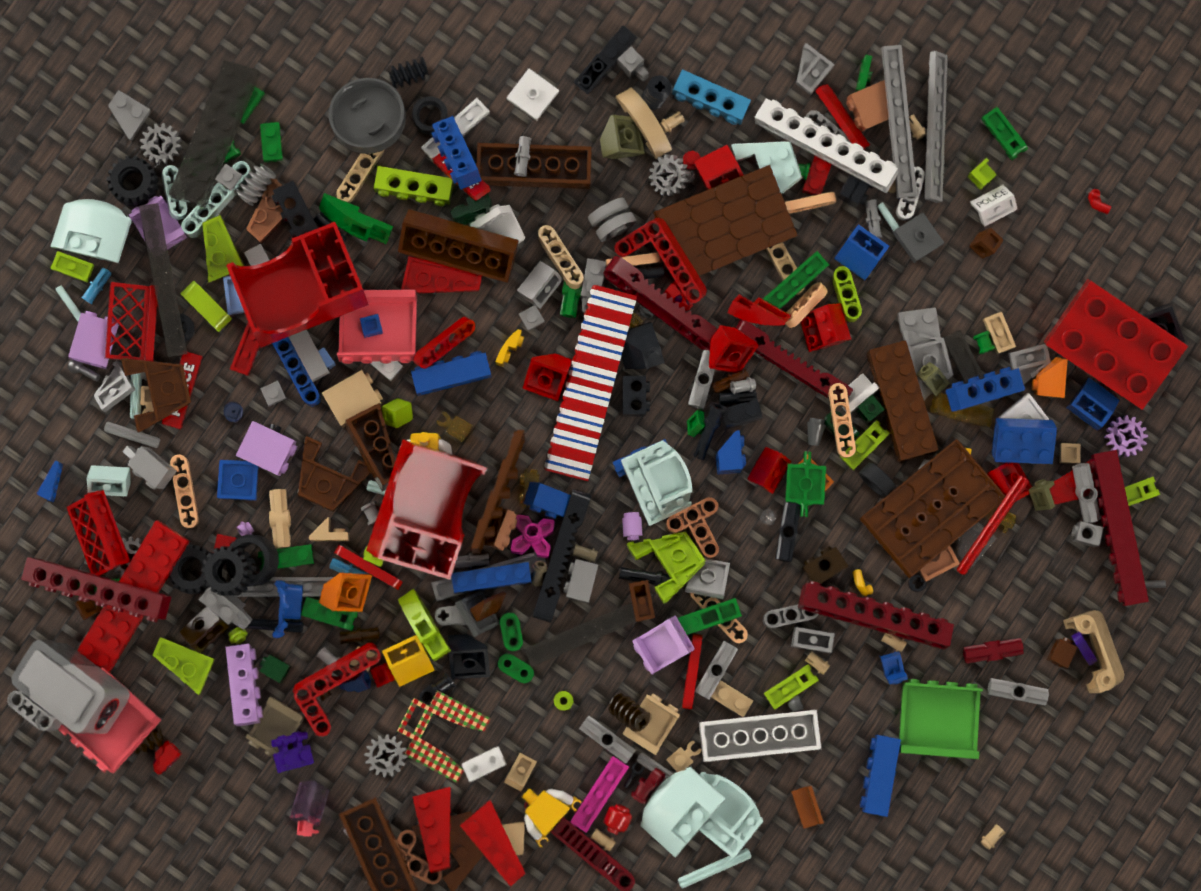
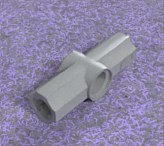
M703 350L688 406L704 410L715 369L709 368V350ZM705 375L709 382L701 384L698 377Z
M1076 464L1072 467L1076 484L1075 494L1079 499L1083 522H1096L1101 517L1097 503L1098 492L1094 488L1090 464ZM1086 489H1089V490H1090L1089 495L1086 496V497H1083V492H1084Z
M725 641L722 642L695 689L696 693L708 700L711 698L738 651L736 647ZM713 665L721 667L720 675L715 676L712 674L711 668Z
M990 678L987 689L988 695L1046 706L1049 697V689ZM1017 686L1022 689L1020 697H1016L1014 694V689Z
M588 716L579 728L625 764L636 751L591 716ZM604 734H610L613 737L610 745L602 743V736Z

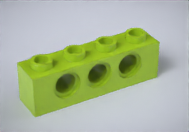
M378 166L374 190L379 196L383 197L394 195L401 200L412 198L419 203L431 201L437 206H445V204L450 205L454 183L451 178ZM394 180L400 182V185L396 188L390 186V183ZM413 183L419 185L415 191L408 189ZM430 187L437 188V192L434 194H429L427 190Z

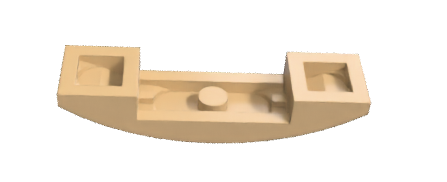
M632 87L615 97L624 112L629 113L647 141L646 145L655 159L672 150L658 120Z

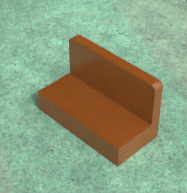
M808 785L791 791L803 829L824 824L812 786Z

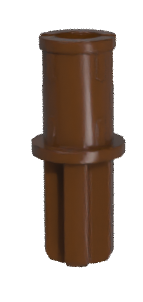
M746 369L732 375L727 374L726 378L712 383V389L715 393L730 388L732 381L746 380L749 374Z

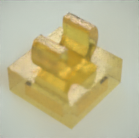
M1010 512L1006 514L1000 523L1005 526L1003 533H1006L1008 528H1013L1016 522V515Z

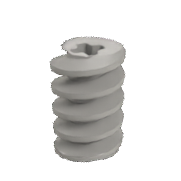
M260 164V167L253 166L256 173L250 171L249 174L252 178H244L247 185L240 183L242 191L239 189L235 190L242 200L254 206L253 203H257L258 197L263 195L262 191L267 190L266 185H271V179L276 178L275 173L263 164Z

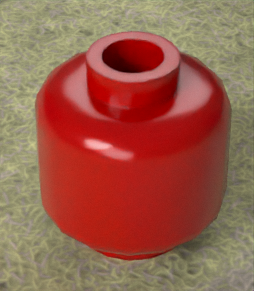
M620 804L610 806L604 818V824L608 827L607 830L617 835L619 832H626L632 820L630 809Z

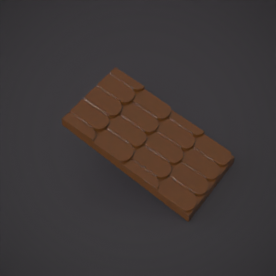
M770 165L653 212L655 218L665 220L699 276L798 236ZM664 240L667 248H669V243ZM673 256L674 263L679 264V259ZM683 273V278L689 280V275Z
M517 430L513 433L506 459L502 461L495 488L490 492L483 519H479L471 546L473 554H481L486 539L495 538V526H492L495 518H502V507H499L502 499H510V487H507L510 479H518V468H515V465L526 440L524 430Z
M956 439L864 514L860 520L901 570L904 571L906 576L911 578L997 507L1006 496L959 440Z

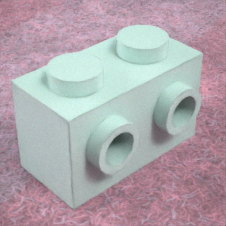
M91 465L87 476L88 493L104 490L105 495L127 497L131 485L129 467Z

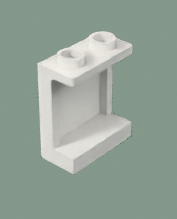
M498 746L463 763L462 767L469 782L507 763Z

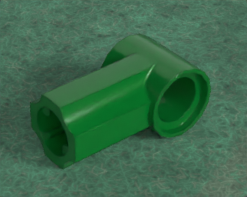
M564 281L560 316L576 318L582 286L578 289H572Z

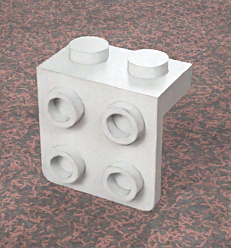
M494 205L489 208L490 212L476 216L475 221L470 224L471 227L518 239L519 243L525 239L510 205Z

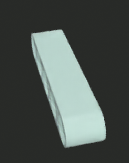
M239 161L232 166L237 172L241 168L247 169L246 174L242 175L232 191L217 183L183 220L181 227L188 237H198L203 232L202 223L216 217L237 194L235 190L242 189L240 183H247L244 179L245 177L251 179L249 172H252L246 162ZM216 196L222 197L219 203H213V198ZM208 210L209 213L206 217H200L201 211ZM190 224H195V230L187 231V227Z

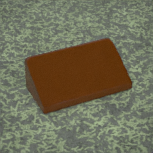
M500 592L473 606L470 611L475 620L478 622L497 613L501 608L506 593Z

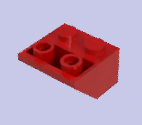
M728 145L693 161L706 190L743 176L741 168Z
M841 303L827 304L812 310L800 322L809 352L851 340Z

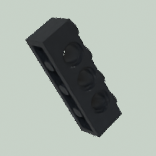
M293 180L273 190L274 195L271 197L276 206H281L283 212L280 214L285 223H290L292 229L289 232L293 238L318 229ZM293 198L296 205L293 209L285 207L286 199ZM301 215L304 217L305 222L302 226L294 224L293 219L295 216Z

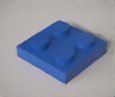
M219 460L217 498L257 501L259 466L248 461Z

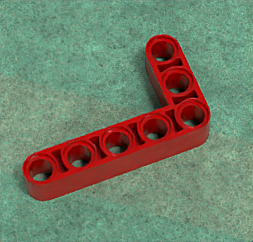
M654 218L615 244V252L619 256L625 257L651 241L685 298L691 303H697L706 296L707 289L664 219ZM653 223L658 225L659 232L653 229ZM638 233L643 235L644 241L638 239ZM663 240L669 243V248L663 245ZM623 242L628 245V251L623 248ZM673 256L679 259V264L674 263ZM683 273L689 275V281L683 278ZM693 289L699 292V297L693 294Z
M367 643L294 686L293 694L295 701L316 735L326 736L331 731L329 718L317 697L379 662L381 654L376 644ZM370 650L376 651L373 657H367L366 653ZM352 660L359 661L355 667L349 666V663ZM334 670L342 671L338 677L332 676V672ZM317 680L325 681L320 687L314 685ZM302 689L308 691L305 696L297 695L298 691ZM310 706L317 707L315 712H308L307 709ZM320 722L327 724L322 729L316 727Z

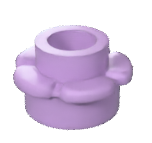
M242 521L237 526L241 536L252 535L254 532L248 522L244 523Z

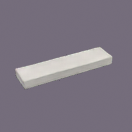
M476 98L454 117L462 136L467 134L485 118L490 111ZM432 137L421 149L432 160L433 157L440 153L437 147L440 143H435Z

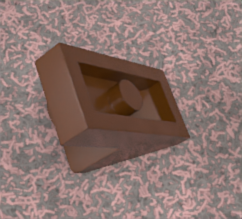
M648 580L629 583L636 622L655 618Z

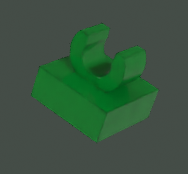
M698 409L687 420L688 435L695 437L698 433L702 434L705 427L704 412Z

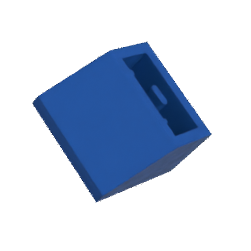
M858 224L834 260L865 281L887 251L889 245Z
M1088 378L1066 408L1095 430H1099L1113 414L1120 400L1091 378Z
M740 430L735 431L717 452V475L740 473L744 466H746L745 454L741 452V449L744 447V436L740 435Z

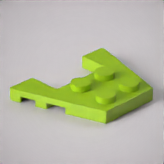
M687 532L665 535L655 540L644 539L643 542L627 543V548L635 560L654 552L671 579L655 587L656 593L664 604L705 565V559Z

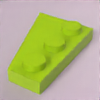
M221 215L202 223L208 283L229 274L226 264L234 262L236 265L243 266Z
M160 637L153 653L157 660L178 676L198 695L201 694L215 661L214 658Z

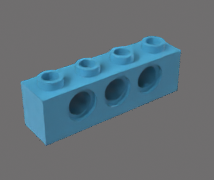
M683 69L672 92V95L677 100L682 102L686 100L697 109L704 108L711 115L724 117L727 122L733 125H741L751 102L746 97ZM696 88L698 93L693 95L688 90ZM711 95L715 97L716 100L714 102H708L706 100V97ZM729 103L733 106V108L731 110H726L723 107V104Z

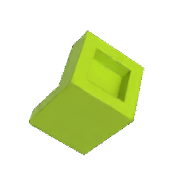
M987 158L968 175V178L980 190L996 176V173L988 166L989 160Z
M396 398L381 406L386 425L399 428L413 420L411 402Z

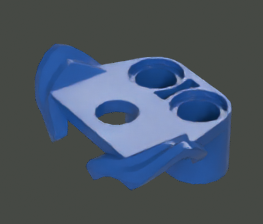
M282 580L275 581V586L277 587L280 602L278 625L272 633L274 638H280L285 635L284 629L288 626L285 619H301L303 585L287 584Z

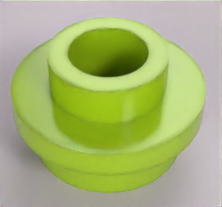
M240 627L233 629L228 634L230 643L240 644L244 642L247 631Z
M561 691L555 695L554 704L559 710H568L573 705V697L569 692ZM560 698H567V703L562 705Z

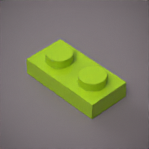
M57 251L50 269L88 283L95 265Z

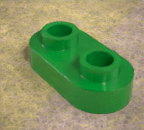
M506 613L500 619L504 646L509 651H518L523 645L520 622L515 614ZM508 619L513 620L514 623L512 626L506 625V621ZM512 638L517 639V644L514 646L510 644V639Z
M504 654L499 658L498 667L503 673L520 683H528L533 679L534 670L530 665L511 654ZM505 660L511 661L510 667L504 666ZM522 670L528 671L527 677L521 676Z

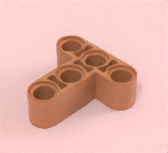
M705 498L668 518L666 522L667 530L675 534L688 528L704 558L712 559L719 552L718 544L705 521L706 518L714 515L718 509V503L714 498ZM706 502H711L714 505L712 512H707L704 509ZM687 512H696L697 519L694 521L689 520ZM673 519L678 520L680 528L672 529L670 521ZM696 529H705L706 536L699 538L696 535ZM706 545H712L715 548L713 555L706 554L704 550Z
M408 829L401 832L397 843L404 855L411 875L428 884L438 883L442 878V871H438V879L431 880L428 877V861L411 852L417 841L414 831ZM405 833L412 835L413 842L411 844L403 842V835ZM413 860L421 863L419 871L412 870L411 862Z

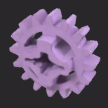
M1128 415L1123 417V420L1121 417H1118L1116 422H1110L1112 428H1106L1109 434L1105 436L1106 439H1109L1106 445H1112L1110 451L1117 450L1118 456L1124 453L1125 458L1129 457L1130 454L1132 456L1137 455L1136 451L1141 452L1143 450L1141 446L1147 444L1143 439L1148 437V435L1143 434L1146 427H1140L1142 421L1136 423V417H1132L1129 420ZM1126 424L1124 429L1117 428L1119 425ZM1127 433V437L1129 439L1125 440V436L1123 434ZM1129 444H1135L1133 448L1126 449Z

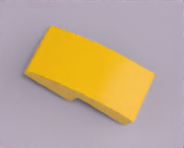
M516 330L504 343L495 361L496 365L503 367L504 363H508L511 352L508 350L516 351L517 347L522 346L524 336H521L522 330Z

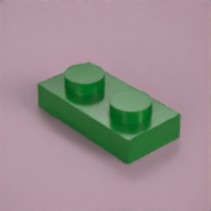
M280 123L260 124L263 161H283Z

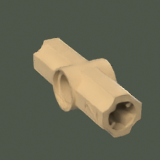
M287 490L269 491L271 507L269 521L272 528L273 544L276 549L291 547L289 527H291V517L288 510Z

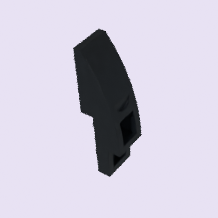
M622 25L573 83L588 95L617 65V59L632 46L637 37Z

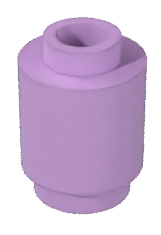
M639 512L624 513V518H622L623 537H627V540H639V536H643L642 520L639 517Z

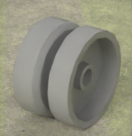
M623 197L604 204L588 216L592 227H599L596 234L600 242L610 240L636 224L637 220L633 213L626 212L628 204Z

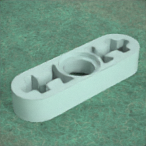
M169 165L162 172L164 191L170 216L173 219L181 220L187 213L181 176L177 167ZM168 172H171L174 175L173 183L171 184L170 176H166ZM172 188L178 189L180 195L173 197L170 195L169 190ZM178 201L179 209L182 210L181 214H178L177 211H174L176 208V202Z

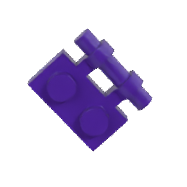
M306 731L293 732L289 736L281 735L271 741L272 747H278L279 753L273 754L278 773L314 763L310 745L303 746L302 740L308 738ZM293 743L294 749L288 750L287 745Z

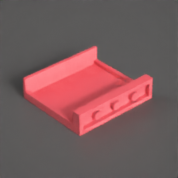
M364 290L369 305L340 316L339 352H337L339 362L344 364H352L353 362L370 364L372 361H380L387 364L392 361H399L401 363L414 361L417 327L416 290ZM378 314L383 334L364 338L360 318Z
M103 667L101 668L104 672H106L108 675H110L112 678H114L116 681L122 684L111 673H108ZM130 690L128 702L107 733H75L64 724L58 729L63 735L66 736L68 734L71 736L70 741L79 748L81 746L85 749L83 754L90 760L94 758L98 762L96 766L103 772L109 771L114 774L161 721Z

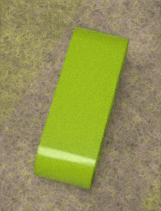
M841 266L834 271L832 282L838 302L842 304L846 321L851 323L857 321L861 316L862 308L851 272L847 267ZM837 273H844L846 280H839ZM842 291H849L852 297L849 299L844 298ZM848 309H855L857 312V316H850L848 314Z
M195 281L190 283L180 293L218 332L232 320Z

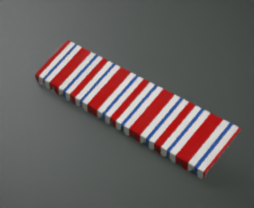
M593 285L590 290L591 297L588 299V308L584 313L586 320L581 324L582 331L578 336L579 343L575 347L576 355L572 359L573 366L569 370L570 378L566 381V390L563 393L564 401L560 404L561 413L557 416V424L553 431L555 436L551 438V447L547 453L549 459L544 464L546 471L584 481L589 480L637 299L635 295L598 285Z

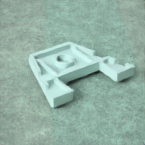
M789 141L731 145L736 161L739 162L755 155L759 169L770 165L781 194L802 179L792 144Z

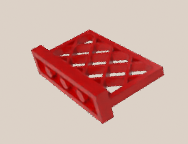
M110 282L105 359L121 360L127 358L153 362L158 286ZM114 288H122L127 295L119 300L114 295ZM135 290H144V299L140 302L131 294ZM128 296L136 304L129 311L121 303ZM117 305L125 312L119 319L113 314V308ZM137 306L143 312V317L139 321L130 313ZM126 315L135 323L128 330L120 322ZM116 323L124 331L118 338L111 332L112 327ZM134 326L141 330V337L137 340L128 332ZM125 334L133 341L126 349L118 341ZM116 342L123 351L119 355H110V346ZM135 344L140 350V357H132L127 350Z
M104 490L84 495V498L66 507L91 574L102 576L119 566L130 563ZM74 508L80 510L79 517L76 515ZM85 514L89 516L88 523L84 521ZM83 526L87 528L86 535L82 531ZM92 532L96 534L95 541L91 539ZM89 544L94 546L92 553L90 552ZM99 550L103 552L102 559L97 557ZM96 562L100 564L99 572L96 568Z

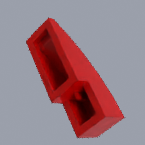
M740 294L732 301L727 312L739 319L760 325H785L791 318L790 314L759 297L752 302Z

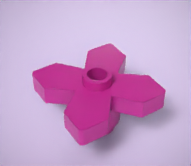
M517 515L515 528L522 535L512 540L511 553L522 555L532 547L537 557L549 558L551 546L544 538L553 534L555 521L543 518L536 524L532 523L529 516Z

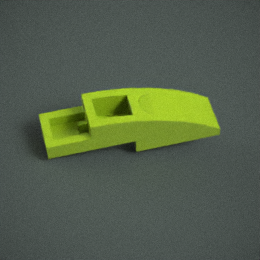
M412 589L399 598L398 601L406 618L432 660L437 661L450 652L451 649L433 622V618L416 590Z

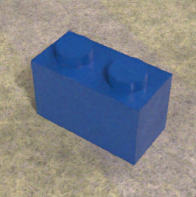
M530 482L523 504L530 506L529 510L538 513L543 511L546 512L545 516L556 519V516H565L571 495L542 483Z

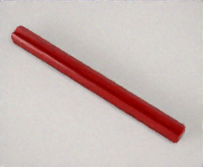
M1019 476L958 565L957 571L960 574L965 575L1028 484V479Z

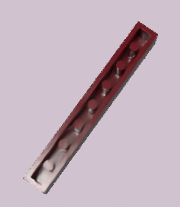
M1117 450L1093 454L1091 459H1089L1091 471L1094 470L1095 473L1093 483L1094 488L1098 489L1099 492L1097 503L1098 507L1102 508L1103 511L1101 522L1107 530L1105 541L1111 549L1109 560L1115 568L1113 579L1119 587L1117 592L1118 601L1122 603V606L1149 602Z

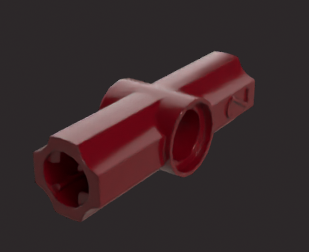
M1021 638L1005 641L996 640L984 642L981 645L963 647V657L966 664L985 660L986 662L1001 660L1004 657L1024 654Z

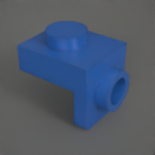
M899 651L880 656L884 676L889 684H900L908 679Z

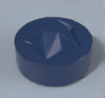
M229 402L225 405L223 412L227 420L236 422L242 418L243 408L239 403Z

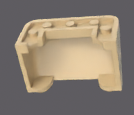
M1093 610L1063 620L1066 629H1074L1081 634L1089 635L1101 668L1092 672L1093 678L1090 683L1086 684L1089 693H1101L1121 683L1124 679V671L1103 614L1100 611Z

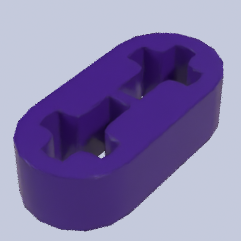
M1080 632L1073 634L1071 637L1089 666L1096 663L1098 660Z

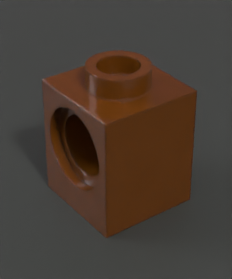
M990 227L979 232L969 247L983 259L995 254L1004 240Z
M1065 637L1063 639H1056L1046 660L1066 669L1069 667L1078 647L1073 645V641Z

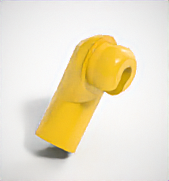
M860 569L854 570L852 574L855 586L861 595L865 597L872 595L873 587L870 584L865 586L862 571Z

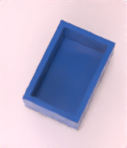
M995 418L992 456L995 462L1053 464L1057 433L1054 421Z

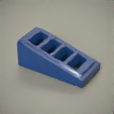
M54 461L37 492V495L53 503L63 468L62 463Z

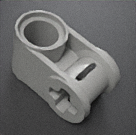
M456 605L440 607L435 612V620L439 625H467ZM442 611H445V614L449 615V617L446 618V621H442L441 618H438V616L441 615Z

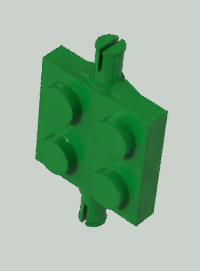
M804 451L803 463L788 464L785 502L801 505L800 517H803V515L808 517V506L814 504L824 505L826 466L812 464V452H808L807 459V451Z

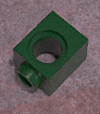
M873 395L855 409L866 424L885 410Z
M269 654L268 657L265 656L259 665L261 667L259 672L278 683H282L292 666Z

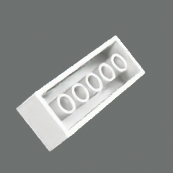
M817 710L699 722L704 762L821 749Z

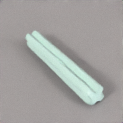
M745 848L735 858L727 856L680 877L678 882L681 888H685L750 859L751 853L748 848Z

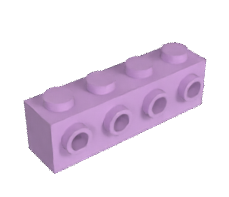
M250 644L226 647L234 725L244 726L260 723V718H263L262 707L258 706V699L261 698L260 688L256 687V679L259 676L257 667L254 668L253 660H256L255 648H252Z

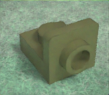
M931 362L924 365L916 374L935 396L950 384L941 370Z
M1042 479L1035 482V485L1029 489L1036 511L1050 510L1055 507L1049 488L1055 485L1054 481Z

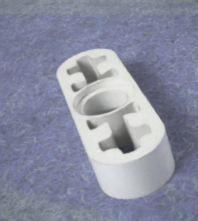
M914 167L915 172H918V176L921 177L916 180L917 196L912 199L907 197L900 198L896 215L900 220L907 221L914 214L925 178V172L920 167ZM906 202L913 203V205L909 204L907 211L910 213H907V215L904 216L903 212L900 211V209H904Z

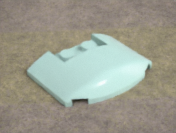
M81 199L68 202L63 206L51 247L119 263L132 220L130 217H126L122 210L116 206L100 200Z
M662 440L621 459L625 473L649 526L691 506L692 502L689 500L692 493V482L689 471L677 451L667 445L665 441Z
M691 767L674 773L656 788L644 808L640 825L674 857H677L726 799Z
M701 772L700 776L726 799L699 831L732 858H735L762 824L763 819L762 817L760 818L759 811L753 800L739 786L722 776Z

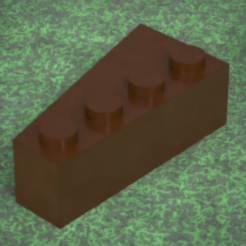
M378 403L346 419L345 428L383 492L387 488L395 464V458L381 412V406Z

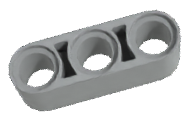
M793 605L765 613L763 624L767 628H777L812 620L818 614L814 613L813 616H807L805 610L798 609V605ZM788 610H792L796 614L793 621L786 618ZM769 614L776 616L777 622L775 625L767 622Z

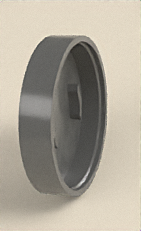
M360 78L347 83L335 94L329 107V121L335 137L344 147L357 153L371 154L389 148L399 139L405 127L406 111L401 96L392 85L376 78Z

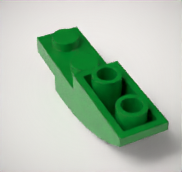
M324 193L319 210L330 221L336 222L338 227L367 242L370 237L387 244L393 226L359 213L360 207Z
M734 598L678 617L677 619L686 634L689 635L739 618L742 615L737 600Z

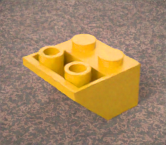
M417 635L382 651L399 687L435 671L425 647Z

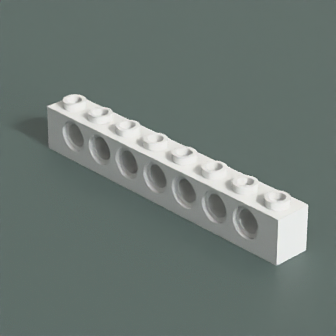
M766 98L755 115L757 125L885 193L888 192L898 175V168L893 162L881 160L876 153H868L859 144L849 143L844 136L840 134L834 135L827 127L817 126L810 118H802L795 110L791 108L785 109L776 100L772 99L770 101ZM777 115H780V116L783 117V118H782L781 120H779V121H776V120L773 119V118H774L775 116H777ZM792 124L799 125L797 129L789 128ZM808 133L815 134L813 138L806 137ZM826 141L832 143L829 147H824L822 144ZM841 150L848 151V154L845 156H841L839 152ZM857 159H863L865 161L861 165L855 163ZM877 167L882 171L880 173H873L872 169Z

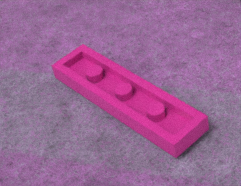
M612 756L570 822L584 832H587L629 766Z

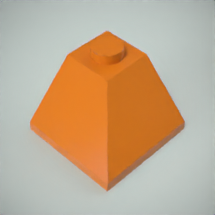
M1055 357L1051 363L1039 371L1035 379L1032 380L1034 394L1065 398L1068 359Z
M339 573L323 585L319 603L332 611L362 612L372 575Z

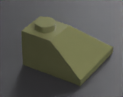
M611 115L600 138L603 158L619 159L645 154L641 131L633 119L629 116Z

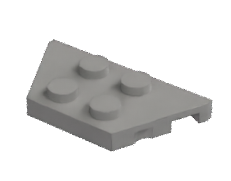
M907 330L901 331L903 339L907 342L916 374L924 365L931 362L941 370L947 380L953 376L944 338ZM917 377L921 393L925 401L926 398L931 394V391L928 389L925 383Z

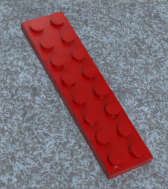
M156 520L119 582L159 593L190 541L159 520ZM129 596V598H128V603L131 602V597H130V596ZM148 601L145 602L146 609L148 607ZM110 605L103 607L77 651L97 667H103L110 673L145 615L136 617L129 615L128 610L119 612L112 610Z

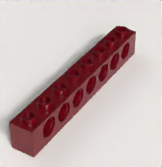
M27 557L21 580L27 581L29 586L37 588L40 585L45 586L44 590L56 593V590L62 591L61 595L73 597V595L79 596L78 600L90 602V600H93L95 605L102 607L110 605L112 610L119 612L128 610L129 615L136 617L145 615L146 620L158 622V619L166 620L172 596ZM95 587H97V592H96V594L94 593V588H95ZM112 591L114 592L113 598H111ZM129 596L131 597L130 603H128ZM146 601H148L147 609L145 608Z
M810 581L802 586L798 609L944 650L950 647L954 624L948 623L947 619H934L929 614L913 613L909 608L902 607L899 609L887 602L881 604L875 602L876 600L870 597H857V594L853 592H839V589L835 587L825 588L820 586L821 584L818 582ZM818 595L824 597L825 603H821L818 600ZM836 600H840L843 603V608L837 606ZM855 605L861 608V614L856 612ZM873 610L879 613V619L874 617ZM892 615L898 619L897 624L892 621ZM910 621L916 624V629L910 626ZM928 626L934 629V634L928 631Z

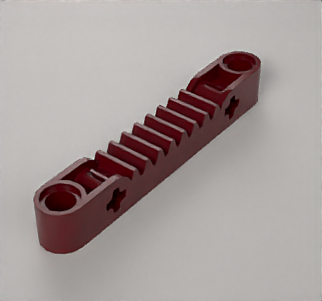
M619 256L612 258L603 272L608 281L623 292L637 296L636 301L697 347L710 351L711 338L717 331L715 326L699 315H691V311L686 313L684 306L679 308V302L672 303V297L666 298V292L661 295V289L655 290V284L649 286L648 279L644 280L643 274L625 259Z
M740 319L736 325V329L755 342L759 339L763 340L762 344L756 349V354L829 399L830 387L836 383H841L846 387L848 398L852 394L853 389L829 373L819 374V369L813 372V365L807 368V362L805 361L801 364L800 357L795 360L793 359L794 353L788 356L787 349L780 351L781 345L775 348V341L770 342L769 336L749 322ZM824 379L827 380V385L822 387L821 381H823ZM838 387L833 391V394H837L838 398L837 401H834L835 404L844 402V399L840 400V394L843 391L839 390Z
M526 801L524 805L525 810L529 807V803ZM564 816L550 830L554 836L619 890L630 891L634 887L635 879L632 873ZM624 875L630 878L628 886H622L619 883L620 878Z

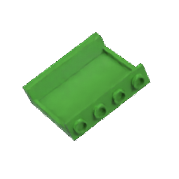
M908 679V683H902L899 731L901 742L899 753L979 759L977 743L980 692L983 689L977 688L978 684H966V687H958V683L947 682L946 686L939 685V681L928 680L927 684H919L920 680Z

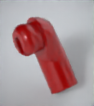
M1093 189L1088 194L1091 207L1108 215L1111 206L1101 202V192L1098 189Z

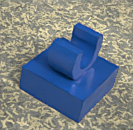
M378 314L360 318L364 338L383 334Z

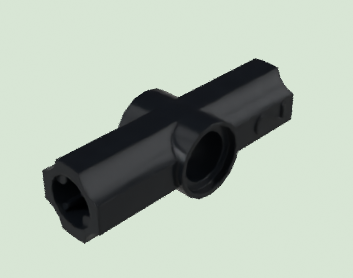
M784 502L775 560L792 562L801 508L799 504ZM785 527L792 529V537H786L783 534Z

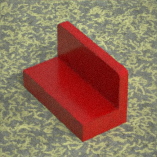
M765 447L747 480L773 494L791 460L782 453Z

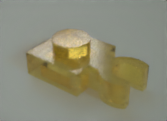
M442 412V415L447 420L444 423L437 420V424L441 427L447 426L448 430L446 433L463 442L473 425L458 416H455L454 420H452L448 413Z

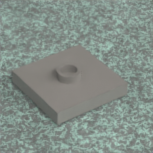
M704 558L705 565L687 582L685 592L724 599L730 563Z

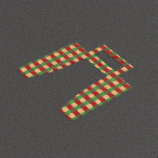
M438 690L430 706L414 698L397 732L412 739L405 755L458 783L464 770L445 753L421 739L423 732L433 713L453 723L479 731H485L491 718ZM416 706L425 709L414 733L405 730V727Z

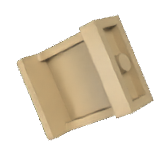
M362 370L322 392L342 428L345 427L346 419L378 403L382 406L380 402L383 399L378 389L373 390L370 384L374 382L368 373L364 374Z
M652 693L651 696L647 694L640 705L641 708H644L651 714L649 724L639 732H634L629 727H626L622 734L656 755L680 715L677 713L679 709L671 704L665 706L661 703L662 699Z

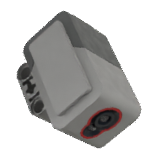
M37 640L30 646L12 675V684L20 691L11 692L8 695L7 702L13 710L41 731H56L64 724L75 733L105 734L111 729L125 707L130 693L126 687L69 644L50 640Z

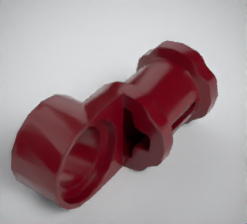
M657 767L647 779L640 778L638 787L631 793L632 798L645 804L651 790H654L655 787L662 783L666 773Z

